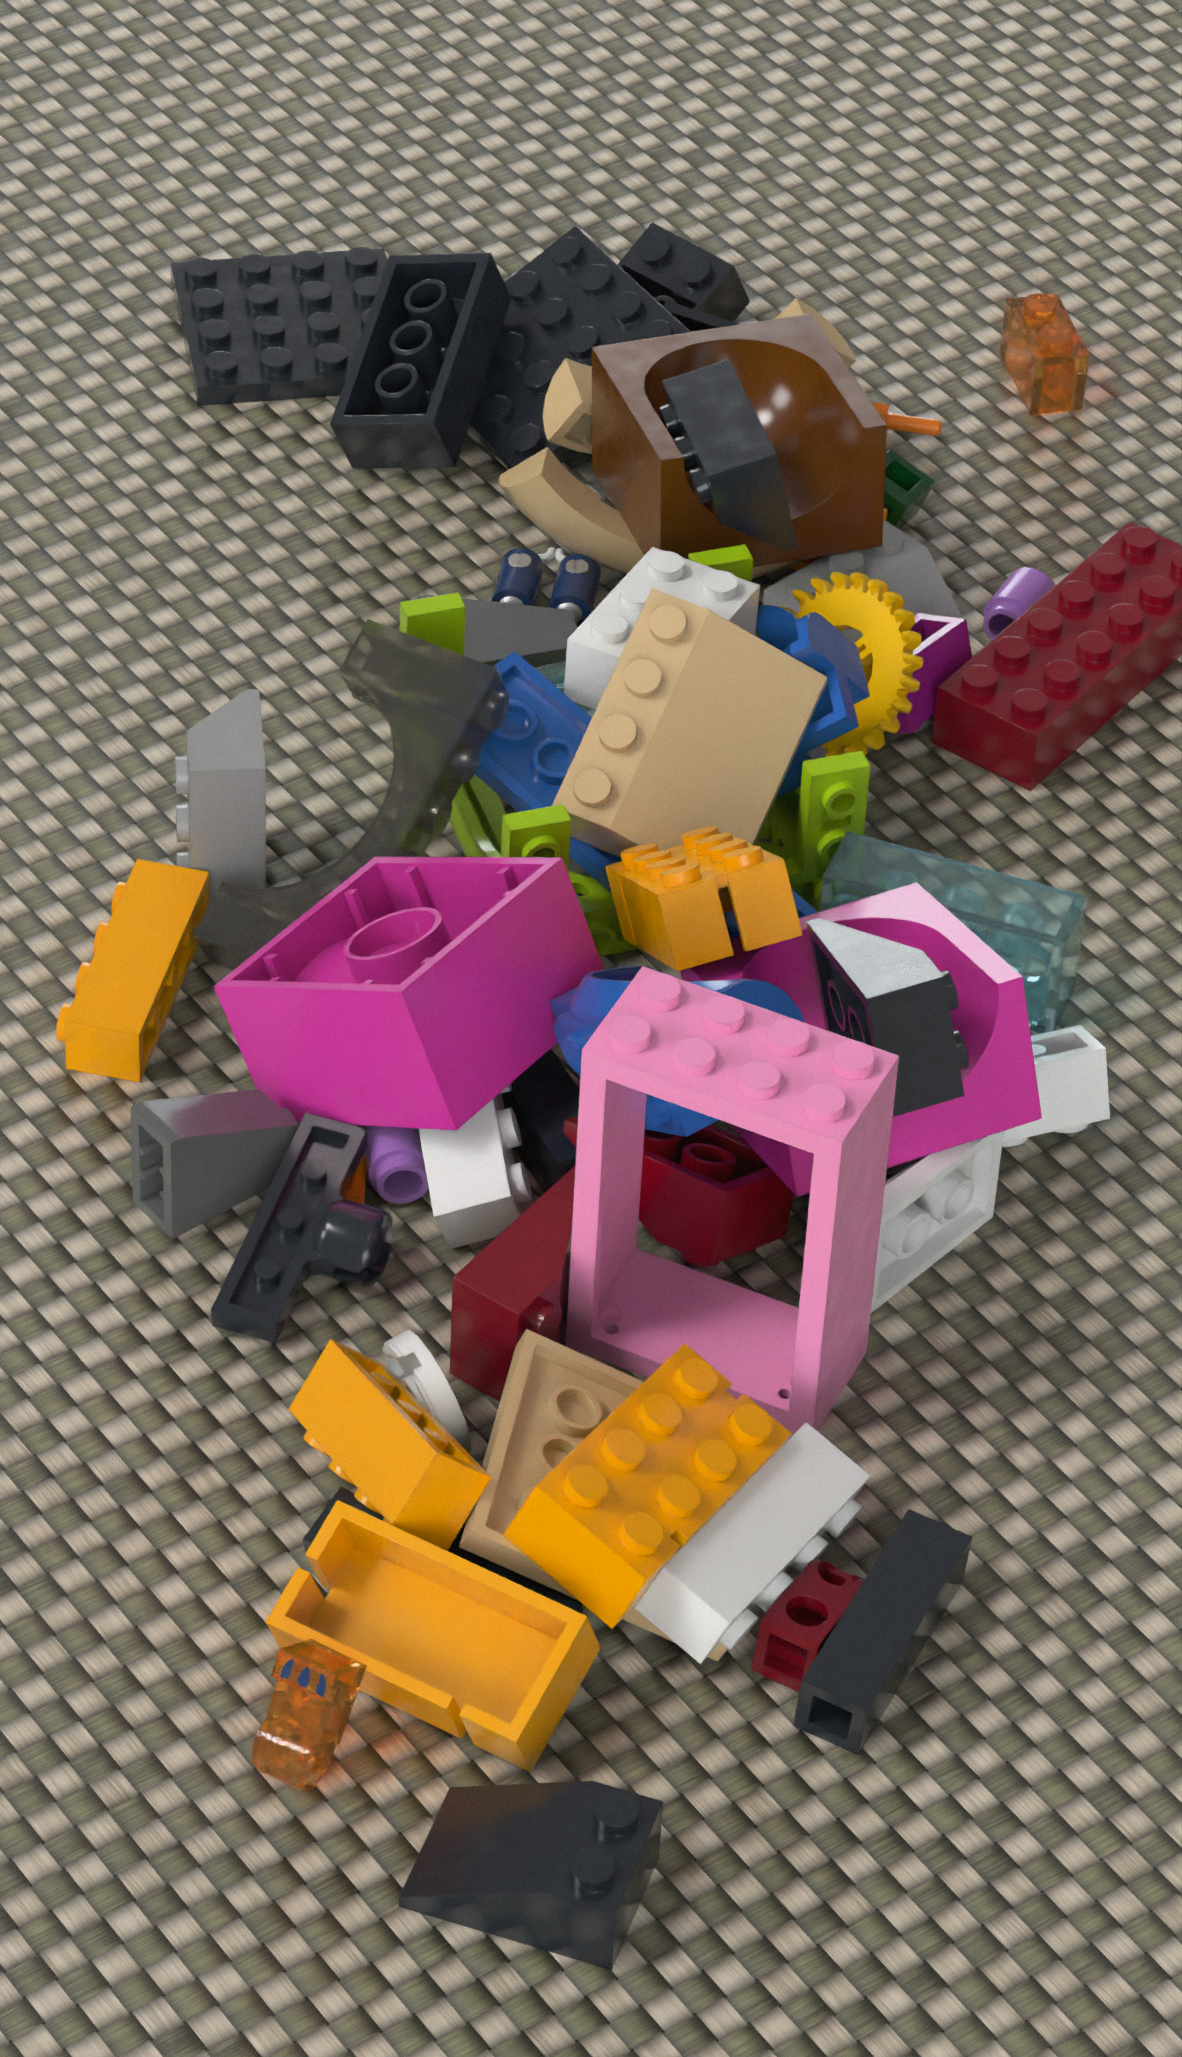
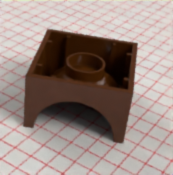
M811 314L592 347V468L616 509L619 510L644 555L652 547L663 551L677 553L681 557L688 559V554L745 544L753 557V567L882 546L887 425ZM729 359L777 454L798 548L785 551L719 523L710 502L699 504L691 483L689 471L685 472L684 457L660 418L658 407L667 404L662 384L663 380Z

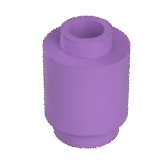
M1025 567L1013 571L985 607L983 627L989 639L992 641L1055 586L1054 582L1046 574L1034 568Z
M363 1126V1128L367 1129L365 1156L368 1177L372 1187L378 1191L383 1199L391 1203L404 1204L422 1197L428 1190V1181L418 1128Z

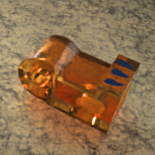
M313 1639L279 1648L271 1676L278 1680L266 1718L253 1742L251 1751V1764L253 1768L302 1792L312 1790L326 1772L336 1745L340 1744L367 1665Z

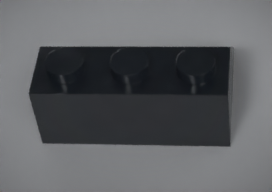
M729 359L663 380L662 384L667 404L658 407L660 418L684 457L685 472L689 471L691 483L699 504L710 502L719 523L785 551L798 548L777 454Z

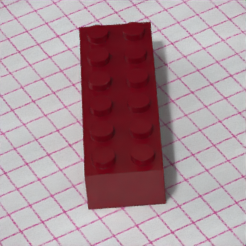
M1129 521L937 687L931 743L1024 789L1033 790L1182 655V545L1155 533L1150 528Z

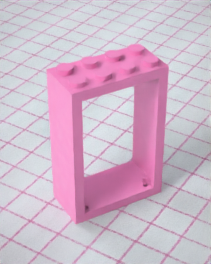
M642 966L582 1048L566 1347L649 1378L685 1343L733 1383L727 1392L736 1400L743 1393L746 1394L790 1432L796 1433L806 1422L818 1431L867 1352L899 1056ZM647 1094L814 1154L799 1308L637 1249Z

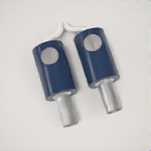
M550 547L543 554H537L526 548H514L503 556L491 601L534 606L544 570L543 562L551 560L555 555L560 565L549 608L569 610L577 627H579L592 612L601 576L600 566L594 559L583 554H572L566 557L562 548L555 549Z

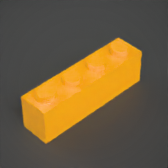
M137 859L127 882H118L112 899V916L109 922L101 921L98 925L94 939V956L91 963L83 962L80 965L75 984V998L72 1004L64 1003L60 1010L56 1037L58 1041L65 1042L66 1069L140 1083L210 920V885L208 871Z
M332 1339L329 1340L288 1409L307 1430L303 1439L316 1450L332 1458L328 1467L336 1475L358 1487L354 1496L359 1502L383 1515L384 1519L382 1521L447 1551L492 1478L385 1364Z

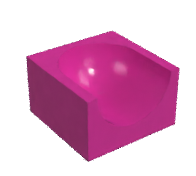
M374 857L218 982L214 988L256 1089H260L280 1108L288 1109L297 1122H301L304 1114L309 1113L351 1125L458 1130L558 1043L553 1030L556 1018L549 1001L577 988L587 973L605 969L562 858Z
M917 882L799 918L803 934L799 937L750 951L743 950L740 936L730 939L733 956L680 970L681 979L684 981L752 979L769 982L789 995L801 1011L807 1024L826 1030L806 921L821 918L923 950L940 972L947 970L950 973L956 987L959 1006L958 1009L952 1010L950 1013L953 1030L959 1031L968 1055V1068L960 1070L965 1096L892 1117L887 1168L1042 1119L1023 976ZM730 1124L797 1197L810 1193L813 1153Z

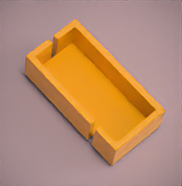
M709 826L686 832L681 835V845L659 851L657 843L626 849L620 852L621 862L605 866L623 939L634 946H638L639 949L676 971L734 955L723 914L734 910L743 950L745 951L803 935L784 859L763 850L761 846L748 843L746 839L737 838L732 833L724 832L719 834L717 826Z
M684 1343L535 1486L503 1536L613 1629L637 1605L664 1565L786 1443L792 1433L746 1394L743 1393L736 1400L727 1392L733 1383Z
M337 1500L305 1554L322 1587L330 1590L328 1595L324 1599L311 1573L297 1567L265 1622L283 1654L460 1739L463 1738L467 1731L475 1746L531 1772L601 1649L588 1617Z

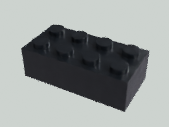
M491 253L389 255L330 422V426L353 469L448 468L456 466L511 301V295Z

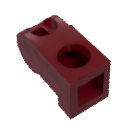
M818 1557L810 1561L761 1618L751 1670L800 1692L803 1677L864 1579L857 1575L843 1572Z

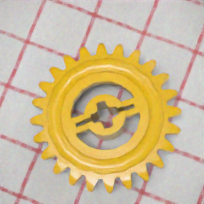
M832 572L830 579L834 586L820 578L811 579L810 583L816 589V597L803 590L795 589L792 591V595L799 602L800 610L798 612L784 606L778 607L793 613L799 619L812 612H816L822 615L839 631L843 629H857L863 634L854 644L859 650L870 697L854 704L859 727L823 744L826 757L862 751L866 756L867 747L879 750L884 745V731L896 734L899 730L900 723L896 717L899 712L909 714L912 708V703L906 697L909 692L918 691L920 682L912 677V673L923 666V658L913 655V651L922 642L921 634L909 631L915 623L914 613L903 609L904 600L902 595L889 591L886 582L878 579L870 580L867 575L859 572H853L850 576L840 572Z

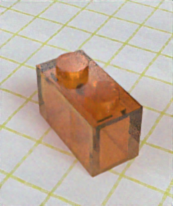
M1034 293L1027 297L1007 298L1005 300L999 353L1029 414L1039 415L1083 410L1089 354L1059 295Z

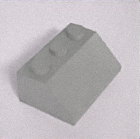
M887 521L883 522V543L881 547L823 556L764 590L763 605L784 606L798 612L800 610L799 602L792 595L793 590H803L816 597V589L810 583L812 578L826 580L834 586L830 579L832 572H840L848 576L853 572H859L867 575L870 580L878 579L886 582L889 591L902 595L904 600L903 609L913 612L914 616L918 613L963 619L928 548ZM843 629L840 631L853 643L863 636L857 629Z
M247 689L188 729L187 756L175 757L176 794H188V805H176L177 842H188V852H176V864L180 867L209 872L210 914L266 912V767L259 689Z

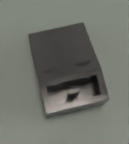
M653 222L617 264L662 306H664L667 300L734 322L750 303L734 265Z

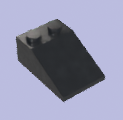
M821 918L806 921L826 1030L899 1056L893 1117L965 1096L960 1070L967 1069L969 1061L962 1036L958 1030H953L950 1011L958 1009L959 1002L956 987L950 973L947 970L940 972L923 950Z
M595 1781L450 1787L399 1896V1907L612 1970L659 1859L663 1801Z

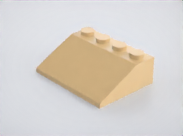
M652 588L552 806L564 804L571 818L570 837L618 857H621L620 852L644 844L657 843L659 851L681 845L682 834L709 826H717L719 834L724 832L732 833L733 836L746 839L748 843L755 845L828 682L827 677L711 610Z

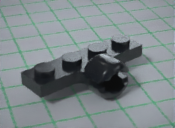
M309 1113L304 1114L211 1308L212 1326L276 1343L304 1282L310 1276L322 1274L328 1278L362 1287L374 1285L379 1280L392 1249L393 1234L389 1231V1228L392 1227L393 1218L382 1209L343 1198L367 1148L366 1128Z

